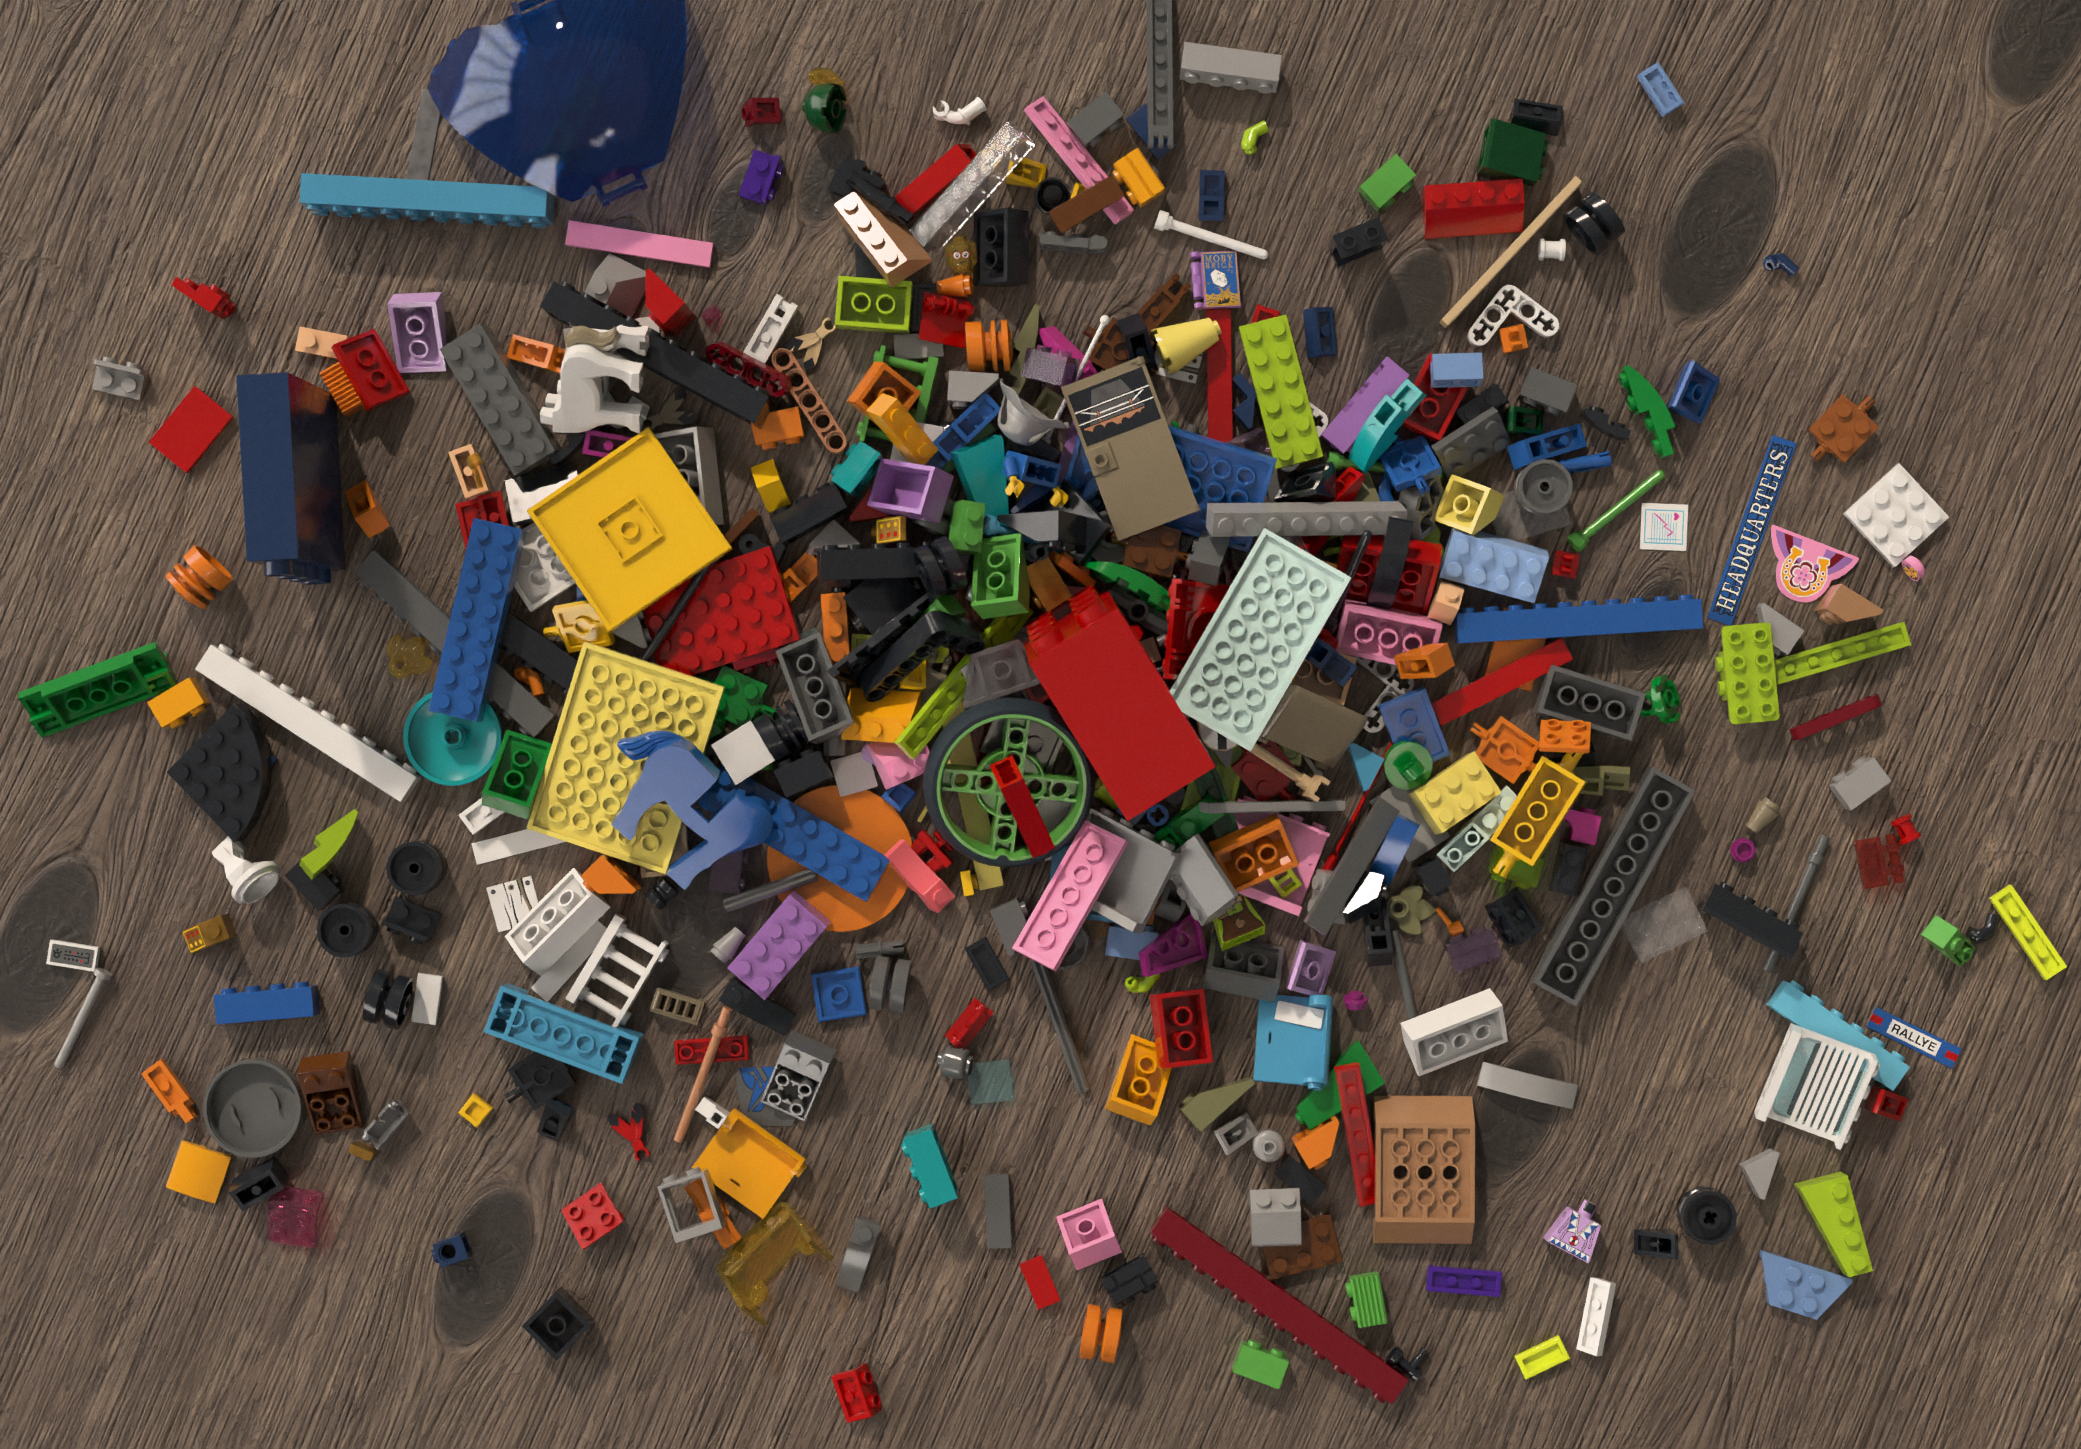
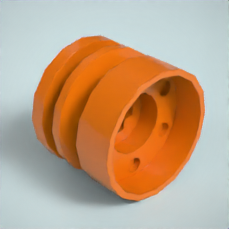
M1007 319L1001 320V331H996L995 320H991L989 332H984L981 321L965 322L968 372L985 373L986 362L988 361L992 362L994 372H998V361L1004 362V371H1010L1013 359L1012 333L1007 324Z
M194 544L183 556L189 567L187 568L176 563L174 568L178 574L170 570L166 574V578L185 600L205 610L209 606L206 598L211 601L216 599L215 594L210 588L214 587L219 591H223L234 579L218 560L203 548Z

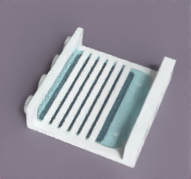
M1791 1023L1754 1110L1756 1119L1765 1122L1767 1117L1834 1141L1835 1147L1841 1150L1843 1143L1847 1144L1851 1137L1852 1130L1850 1127L1852 1122H1856L1860 1116L1861 1108L1859 1106L1862 1099L1866 1100L1869 1095L1870 1086L1868 1084L1871 1077L1875 1078L1879 1071L1880 1064L1876 1054Z

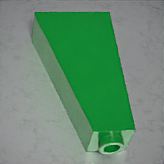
M1357 1039L1350 1044L1329 1068L1328 1086L1323 1087L1321 1091L1309 1090L1295 1106L1298 1110L1295 1116L1302 1127L1307 1125L1311 1130L1341 1111L1334 1067L1358 1062L1360 1064L1365 1096L1385 1084Z

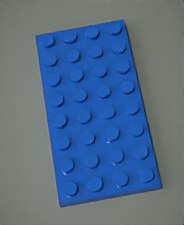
M1169 426L1200 510L1162 525L1182 530L1183 533L1200 538L1202 530L1208 531L1206 528L1207 503H1264L1277 458ZM1077 435L1066 480H1069L1079 490L1094 475L1080 437ZM1254 536L1231 537L1230 547L1249 553Z

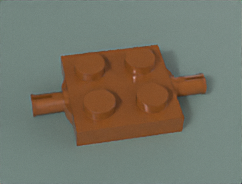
M1842 394L1807 430L1816 438L1820 445L1810 455L1813 459L1820 452L1814 459L1815 462H1819L1826 453H1829L1844 464L1879 428L1866 413L1876 403L1873 399L1866 406V403L1872 398L1868 395L1858 406Z

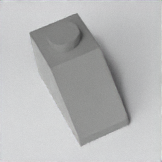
M1758 604L1756 607L1758 622H1767L1771 625L1774 655L1777 657L1780 654L1782 656L1788 655L1804 630L1767 604Z

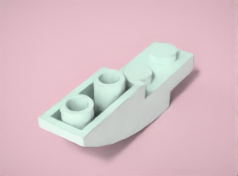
M1507 785L1501 790L1502 793L1487 802L1437 853V856L1453 872L1490 839L1489 837L1496 831L1517 795Z

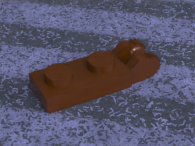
M1175 273L1164 286L1162 285L1137 312L1146 324L1149 336L1151 335L1150 331L1159 327L1192 287L1189 283H1186L1174 296L1169 289L1178 282L1180 278L1178 273Z

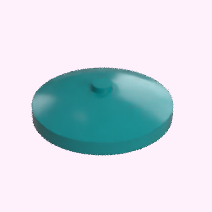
M433 692L427 694L415 704L405 722L403 741L409 761L422 776L438 784L456 786L478 780L492 768L503 740L502 725L497 712L488 701L482 722L428 711Z

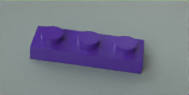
M1427 1265L1425 1289L1426 1291L1500 1297L1502 1272L1497 1270Z

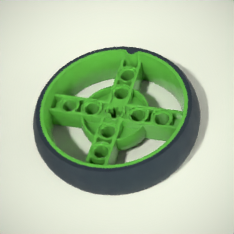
M1000 698L985 701L965 710L942 730L935 740L926 762L923 781L924 798L929 816L935 828L958 852L974 861L989 866L1021 867L1037 863L1054 855L1076 836L1087 819L1092 806L1095 792V771L1059 712L1032 700ZM1005 719L1001 748L988 753L978 766L947 764L954 748L968 733L983 724ZM1030 721L1049 728L1064 742L1072 756L1076 776L1045 773L1039 760L1033 754L1026 751ZM1014 730L1022 732L1017 740L1009 738L1010 733ZM1011 754L1019 756L1016 764L1027 787L1031 781L1037 780L1040 782L1037 789H1029L1036 807L1041 800L1071 802L1063 819L1048 832L1055 848L1047 854L1032 858L1026 844L1015 846L1017 823L1010 810L1005 812L1000 810L1001 805L1006 800L990 768V765L1007 758ZM963 773L967 775L963 783H956L954 781L958 774ZM981 777H991V782L989 784H979V780L981 779ZM1056 783L1064 784V788L1060 792H1053L1052 788ZM943 791L974 793L980 806L993 815L989 844L972 838L956 825L945 805ZM1002 826L1010 828L1009 832L1005 835L997 833L998 829Z

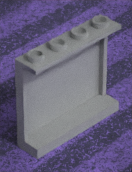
M1103 807L1100 810L1091 808L1090 812L1094 816L1090 823L1128 842L1125 851L1092 910L1131 932L1142 934L1181 854L1174 850L1175 846L1165 840H1161V842L1154 840L1155 835L1144 829H1141L1139 832L1133 828L1134 823L1124 818H1121L1120 821L1113 818L1114 813Z

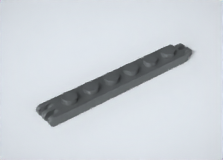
M1146 0L1148 148H1153L1154 139H1157V147L1163 149L1164 139H1167V148L1173 149L1172 0Z

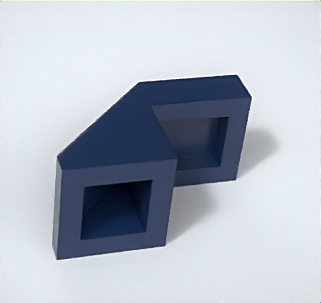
M1239 373L1232 379V383L1246 400L1237 406L1232 413L1243 427L1249 431L1253 426L1256 391L1244 376Z
M1318 636L1305 657L1308 662L1342 688L1345 687L1358 669L1357 666L1337 653L1336 649Z

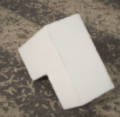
M704 1096L695 1109L707 1118L706 1121L717 1129L721 1127L730 1112L707 1096Z

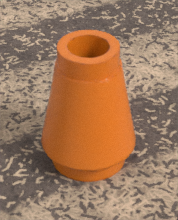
M965 273L937 281L936 283L939 295L965 298L968 295H973L972 276L965 275Z

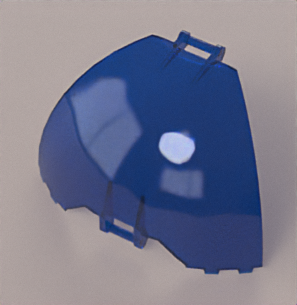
M517 0L511 3L514 14L498 24L473 28L467 27L457 39L453 38L446 47V54L438 66L435 65L430 74L431 80L427 88L434 103L447 121L484 155L530 184L570 202L580 200L596 192L603 208H605L616 199L638 189L642 191L648 188L642 171L664 161L681 96L687 44L685 0H552L525 13L523 11L548 0H523L521 2ZM631 173L634 174L636 180L608 193H605L602 188Z

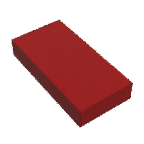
M1042 1254L1019 1263L1038 1310L1061 1301Z

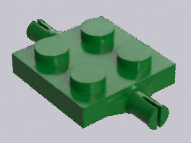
M727 665L722 666L718 677L714 681L702 675L699 676V679L725 687L718 709L723 719L742 726L750 720L752 722L758 713L765 714L768 712L772 717L774 716L776 709L763 704L768 684L747 674H742L740 671H735V669Z

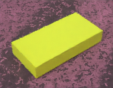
M1559 1335L1514 1356L1526 1380L1570 1359Z

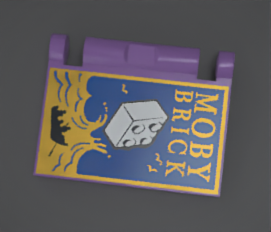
M1237 251L1191 252L1190 258L1192 260L1201 259V263H1191L1193 299H1204V303L1197 302L1194 304V310L1240 308Z

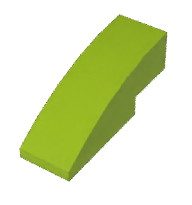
M356 809L317 835L314 839V844L317 848L301 859L300 866L311 880L324 871L344 847L358 815Z

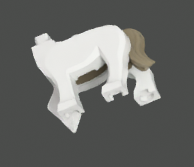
M619 325L611 330L575 326L568 330L565 337L567 350L562 361L561 380L558 381L557 394H547L545 407H542L540 411V423L553 425V432L580 433L600 425L610 424L615 428L626 426L631 431L640 434L643 420H646L650 406L634 396L627 403H617L608 392L609 376L623 380L632 391L640 392L643 385V377H640L643 363L632 362L612 353L618 348L623 347L639 355L646 356L649 347V326L627 327Z

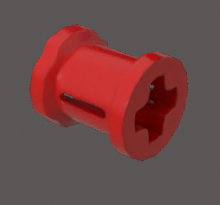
M1911 813L1890 822L1891 826H1895L1901 838V845L1922 836L1920 832L1916 831L1911 821Z

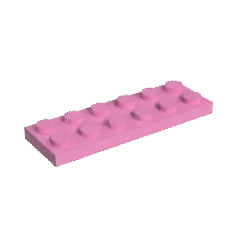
M1085 820L1012 948L1016 952L1056 972L1128 845L1127 840Z

